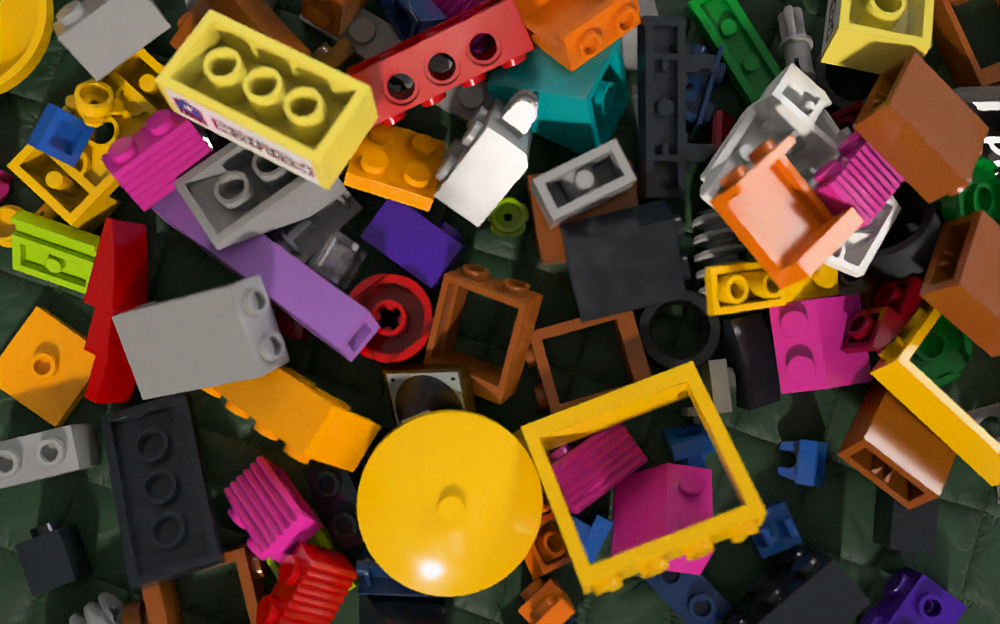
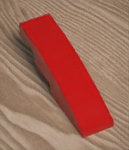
M105 218L83 301L95 307L84 350L95 355L84 398L94 403L131 402L136 380L111 316L147 303L146 225L139 222Z

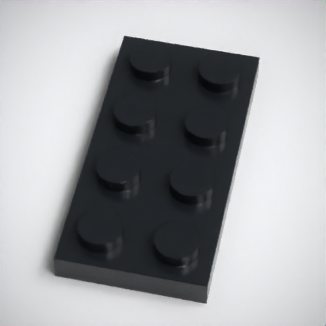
M181 392L167 395L100 417L129 588L139 591L226 562L191 394Z

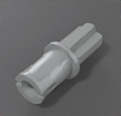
M785 6L784 11L778 14L781 42L778 45L779 54L784 57L786 67L793 63L814 82L816 73L813 69L810 52L813 48V39L807 35L804 12L801 7Z

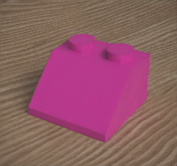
M860 294L788 302L782 306L769 307L781 394L829 389L873 381L870 374L871 366L868 352L847 354L841 350L847 335L849 321L854 316L855 311L862 310Z
M665 463L630 474L614 486L612 522L614 524L611 530L610 557L713 518L712 469ZM713 551L691 561H688L685 555L667 562L669 568L665 571L701 575Z

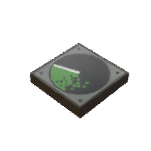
M468 363L389 365L382 370L395 428L415 416L437 410L451 409L477 413Z

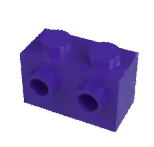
M387 199L360 237L428 287L437 291L443 282L444 274L453 269L466 251V248L458 242L463 235L443 220L435 226L423 217L427 211Z
M905 566L902 571L895 573L888 580L885 586L886 594L876 607L869 609L863 615L860 624H956L967 609V606L924 574Z

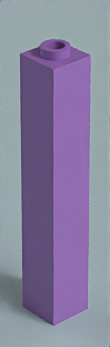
M177 189L151 207L167 224L241 280L259 275L270 302L348 361L352 362L379 330V324L367 309L264 234L218 250Z

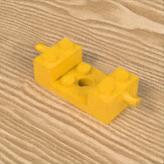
M144 48L99 80L109 85L113 90L114 98L120 99L124 104V110L120 115H111L104 121V123L111 122L114 126V135L110 141L98 144L95 140V131L97 129L95 127L75 167L28 144L7 165L12 172L45 201L34 214L51 220L60 215L70 226L93 233L105 221V218L109 217L121 204L112 194L120 184L102 162L103 154H108L109 147L116 140L122 137H131L133 133L139 132L141 127H146L147 120L155 112L163 109L169 110L170 108L169 103L155 82V79L166 65L160 64ZM66 106L62 108L66 112L84 121V118L80 116L77 112L69 111L66 108Z

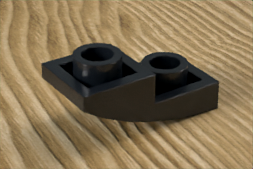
M752 311L723 319L724 359L729 363L736 364V406L750 411L780 401V382L776 355L762 313Z

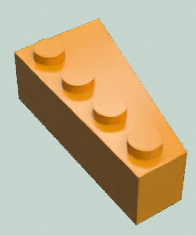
M284 365L259 378L202 388L203 391L216 398L225 397L227 402L224 406L228 410L244 419L253 418L256 421L253 428L257 432L274 441L280 438L286 443L283 451L304 464H308L310 459H314L354 472L382 427L368 417L365 418L349 411L350 405L315 387L316 383Z

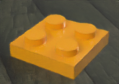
M379 123L369 130L352 155L343 185L429 212L438 183L435 174L442 164L441 158L445 151L446 142L393 124L384 127L382 123Z

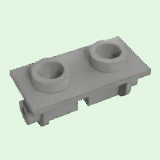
M347 190L313 216L283 226L271 236L280 247L305 264L356 216L363 207Z

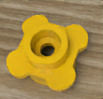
M96 80L80 83L75 88L74 95H69L65 99L66 108L69 111L77 112L84 118V123L90 127H100L108 117L120 115L124 110L123 102L120 99L114 98L112 88L106 83Z

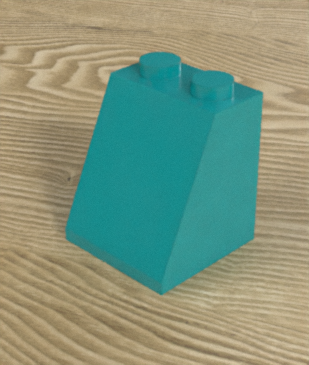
M620 38L573 72L533 44L535 49L526 53L527 58L523 62L507 69H503L502 65H500L490 73L487 89L493 101L497 97L507 104L510 98L514 97V93H518V90L521 91L523 88L528 90L529 88L530 91H534L537 99H539L537 118L531 123L532 132L579 155L610 141L630 100Z

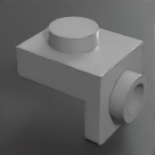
M726 359L704 362L700 365L702 381L718 414L733 412L730 394L736 391V379L733 368L727 367ZM694 405L680 407L681 416H693L694 424H702Z

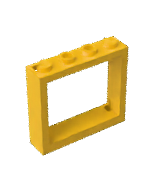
M923 299L903 330L889 344L877 352V355L881 358L870 374L991 486L1000 485V440L997 442L909 361L941 316L939 311Z
M693 361L521 426L525 442L584 594L592 591L596 595L606 591L614 592L623 586L622 580L638 573H640L642 578L655 576L669 568L667 562L684 555L688 561L695 560L711 553L714 550L713 544L731 538L733 543L744 541L747 536L760 532L758 526L763 524L767 512ZM690 397L742 506L590 565L546 452Z

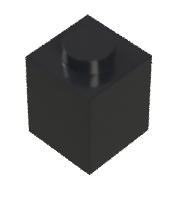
M878 490L873 542L888 548L889 556L902 559L916 560L917 552L934 554L939 500L933 499L909 510L885 491Z
M57 520L29 530L32 539L15 545L32 597L75 581L93 572L76 523L61 528Z

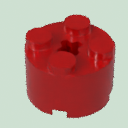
M376 274L361 281L351 291L349 297L367 309L380 326L379 330L360 351L361 355L381 363L400 364L408 362L424 352L428 345L435 309L430 298L419 284L402 275ZM387 310L394 314L399 311L401 313L397 318L399 326L394 330L388 326L384 328L381 326L386 321L383 313Z

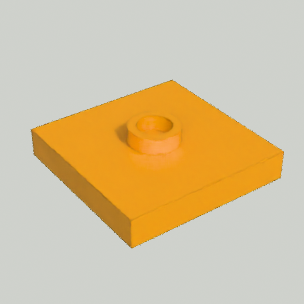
M36 306L0 356V389L54 427H62L85 395L95 355L84 350L87 339L84 335L44 307Z

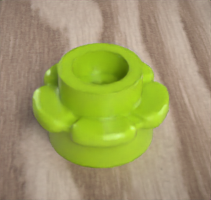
M504 196L488 215L487 220L491 222L490 229L495 235L502 238L507 235L517 237L526 229L525 222L529 219V211L526 205L517 201L515 197ZM511 214L512 220L505 221L504 215Z

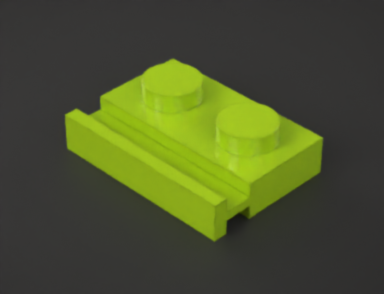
M22 209L11 217V223L15 224V231L12 233L13 269L86 294L100 236Z

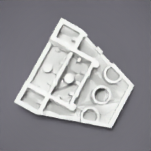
M791 63L770 83L759 100L751 104L742 113L701 174L700 179L703 181V184L700 187V197L713 207L709 201L723 189L719 181L740 164L747 168L752 163L747 156L767 139L771 138L776 144L790 134L797 142L784 155L809 186L813 188L817 184L813 179L814 174L830 160L838 159L841 153L837 150V147L852 132L848 127L841 131L826 110L833 103L825 91L796 65ZM891 195L892 198L886 201L887 204L882 207V210L877 213V216L872 219L869 225L855 230L823 264L856 278L863 276L902 209L894 196Z

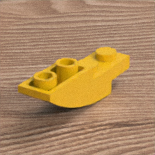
M756 259L723 263L704 268L708 315L712 316L786 305V302L839 295L838 270L822 264L811 277L783 289L777 286Z

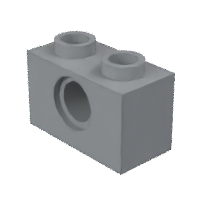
M615 138L532 179L530 190L549 228L552 229L629 191L637 178Z
M92 423L71 424L1 441L0 489L101 465Z

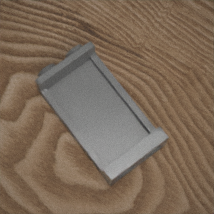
M259 275L158 303L156 301L145 303L111 316L143 400L259 378L289 362L284 340Z

